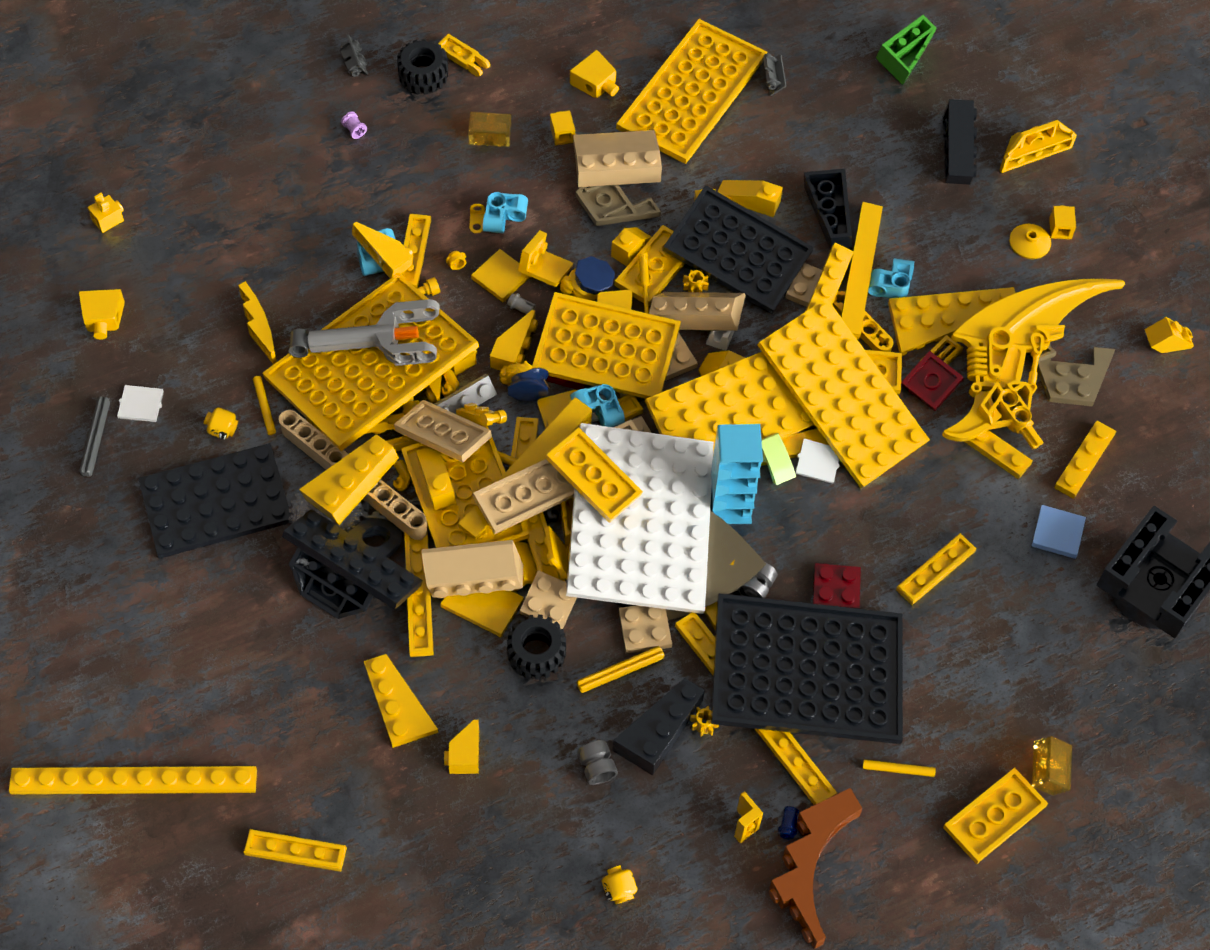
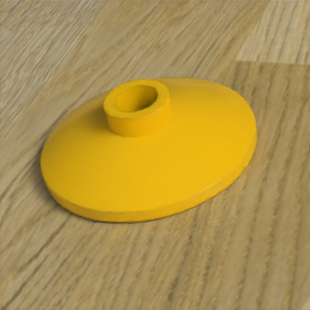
M1022 224L1012 230L1009 243L1017 255L1026 259H1038L1049 252L1051 238L1047 231L1038 225Z

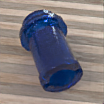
M786 806L783 810L782 823L778 827V832L781 838L791 840L797 835L796 822L799 810L792 806Z

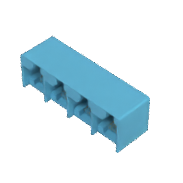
M725 424L717 426L711 467L710 510L727 524H752L751 516L755 508V494H757L758 478H760L761 462H763L760 424Z

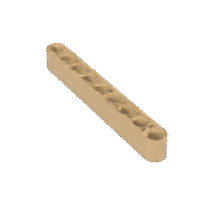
M286 410L279 415L282 434L324 469L327 470L335 464V461H340L348 455L346 451H340L322 432L295 411ZM381 479L363 498L364 501L368 502L412 539L421 540L428 534L429 530L424 513Z

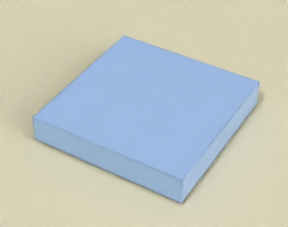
M1042 505L1031 546L1076 559L1086 517Z

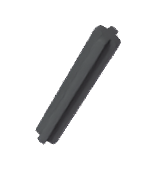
M100 396L96 402L79 469L82 476L90 477L93 473L110 406V401L107 397Z

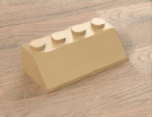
M663 292L653 297L649 314L681 321L679 330L737 331L746 295L745 293Z
M513 540L422 549L426 586L433 598H445L453 595L466 596L473 593H491L492 591L502 590L513 591L514 589L523 588L524 565Z

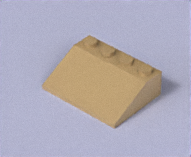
M655 130L573 135L578 187L661 182L662 164Z

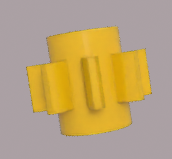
M690 270L689 276L684 275L683 290H688V292L708 291L709 284L707 282L709 276H704L699 270Z
M709 706L703 709L696 707V715H690V721L694 722L691 730H697L700 733V737L707 733L712 736L713 727H719V725L711 724L712 711L709 709Z

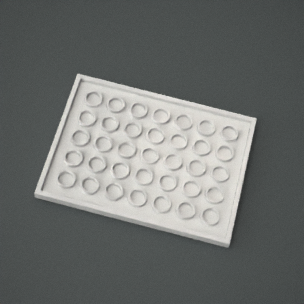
M581 423L579 428L643 493L609 523L574 488L566 596L703 614L706 600L711 467L714 442Z

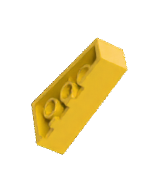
M376 434L299 490L307 502L340 525L399 457L394 447Z

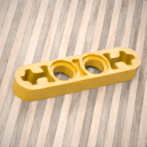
M844 291L837 292L832 304L840 316L843 309L841 301H844L845 298ZM865 311L860 338L873 351L891 352L893 339ZM865 327H871L874 329L875 332L872 334H867L864 332L863 329Z

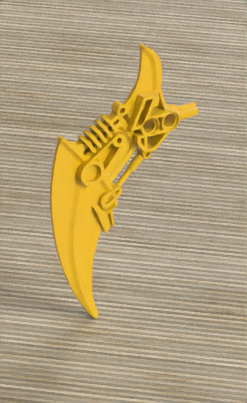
M1078 279L1045 284L1005 297L969 318L952 334L951 339L961 342L968 347L967 378L970 381H974L969 389L970 396L975 397L970 412L960 422L945 429L942 436L949 440L962 442L974 439L991 429L1008 427L1010 431L1022 434L1032 450L1042 445L1044 442L1032 427L1034 422L1031 420L1032 414L1030 412L1032 395L1037 389V366L1042 351L1049 347L1050 342L1063 338L1065 325H1059V323L1075 307L1100 293L1122 289L1125 282L1117 279ZM1026 353H1031L1033 363L1032 369L1029 372L1028 383L1022 382L1020 380Z

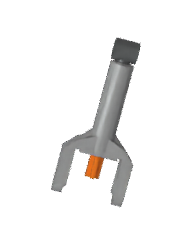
M430 299L396 302L383 313L376 325L309 332L305 329L297 328L290 333L289 353L293 357L302 358L308 355L309 349L312 353L377 347L384 353L386 359L396 366L430 363L435 361L437 357V348L427 342L398 344V340L419 338L418 326L399 327L398 324L431 321L438 317L440 305L437 301ZM431 308V309H434L435 311L430 312V311H426L425 309ZM410 310L413 313L408 314L404 313L403 311ZM422 351H430L432 353L425 354ZM400 353H408L410 355L406 356L401 355Z

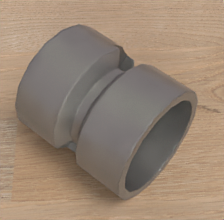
M766 563L752 579L737 589L738 593L741 596L765 598L769 588L778 576L777 571L770 564Z
M606 741L590 742L578 750L577 754L581 765L586 766L584 773L590 785L605 783L615 778L618 774L614 761L609 759L611 753Z

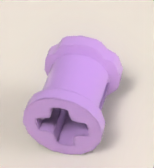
M348 112L342 117L341 124L350 131L352 138L358 139L366 133L367 126L359 121L355 112Z

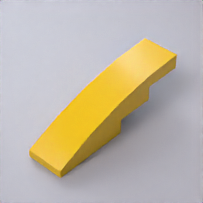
M245 281L238 286L241 298L245 302L243 303L245 316L249 320L247 323L249 334L274 364L277 362L275 348L265 312L256 295Z

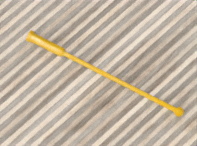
M640 253L638 254L640 283L643 287L644 312L649 314L647 286L649 285L648 254Z

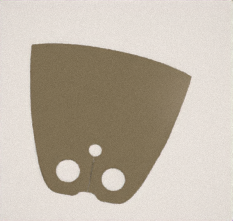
M711 510L705 607L717 602L719 593L730 594L737 590L766 565L737 531ZM666 609L668 620L692 613Z

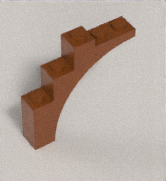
M851 788L799 812L796 825L802 836L805 835V837L787 845L783 853V861L786 867L792 870L773 879L770 884L769 895L774 904L778 903L781 909L791 906L789 910L793 919L800 922L805 941L808 944L811 943L814 949L823 945L826 939L816 914L813 898V880L816 863L830 839L849 822L860 817L863 808Z

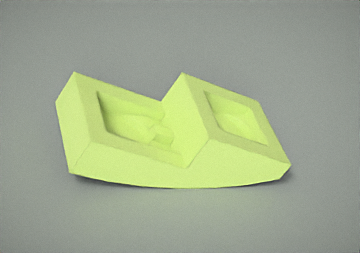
M775 433L761 439L763 461L768 465L773 484L778 485L795 478L796 474L780 435Z

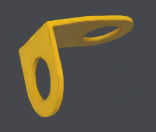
M481 204L470 206L469 228L473 233L483 231L485 207ZM478 206L481 207V210H474L473 208ZM479 224L481 228L474 230L473 225Z

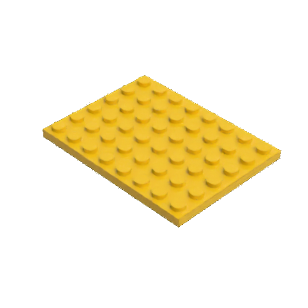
M397 273L321 330L376 325L383 313L394 303L427 300L428 298L401 274ZM431 308L425 309L426 311H430V312L435 311L434 309H431ZM439 309L438 317L431 321L398 324L399 327L418 326L419 338L398 340V344L414 342L433 344L437 348V357L433 362L396 366L386 359L384 353L377 347L312 353L309 349L308 355L302 358L293 357L288 353L262 374L305 418L340 451H343L476 350L479 344L476 339ZM410 310L403 311L404 313L408 314L413 313ZM422 351L425 354L432 353L430 351ZM400 353L401 355H410L408 353Z

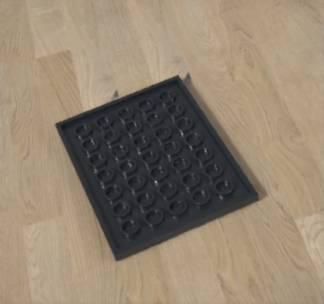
M719 593L716 616L711 724L901 744L903 741V613Z

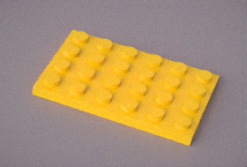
M554 292L532 366L534 368H544L548 371L549 376L594 387L607 384L613 387L615 392L647 399L663 391L681 321Z
M492 437L463 463L441 453L455 493L456 504L434 510L416 454L417 450L428 448V446L419 442L401 448L436 548L505 540L519 542L530 537L525 521L495 535L489 526L477 540L458 527V523L476 505L472 497L473 493L497 482L505 473Z

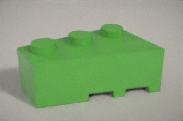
M924 15L920 16L882 44L876 59L904 85L937 28Z

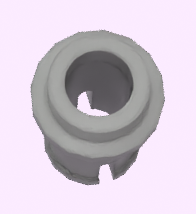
M518 293L516 295L512 294L507 302L510 309L513 310L515 308L525 314L536 308V304L521 298Z

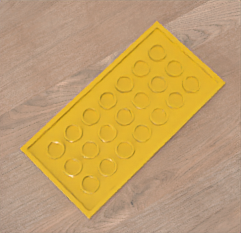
M698 19L617 122L616 129L621 132L655 130L660 151L686 164L763 63L762 58L767 54V51Z
M827 298L757 344L860 488L869 484L930 440Z
M763 352L645 400L660 434L714 442V446L718 425L760 424L761 439L778 433L781 439H784L815 426Z

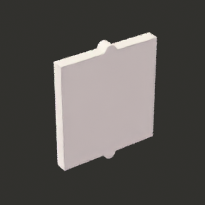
M125 385L122 399H119L120 407L117 417L120 419L156 422L159 408H162L163 389Z
M803 439L801 451L797 455L799 460L795 474L833 484L836 470L840 467L838 456L830 445Z

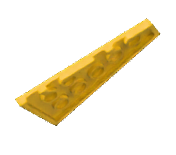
M1014 287L889 299L888 305L899 353H902V356H904L907 352L914 349L919 350L928 343L941 341L946 335L952 336L973 315L987 306L1015 294Z

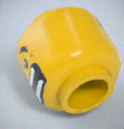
M220 407L215 408L212 413L208 411L204 420V424L207 425V433L223 440L229 436L233 437L239 420H236L235 413Z
M621 865L608 869V875L602 878V885L607 899L615 901V904L634 899L633 894L637 892V886L631 870H622Z

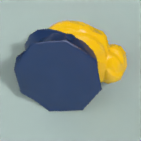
M589 256L578 260L576 268L570 272L569 276L562 278L560 290L566 295L572 294L574 297L596 300L598 293L607 292L608 288L612 286L615 272L607 261Z
M524 361L523 364L516 362L501 368L500 381L508 385V396L520 401H537L548 396L549 386L545 380L549 374L544 368H534L527 361Z

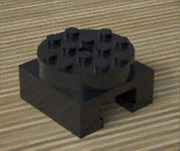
M1153 506L1106 566L1096 586L1111 595L1120 611L1130 620L1147 628L1161 629L1175 639L1210 593V542L1200 554L1170 534L1177 520L1156 506Z

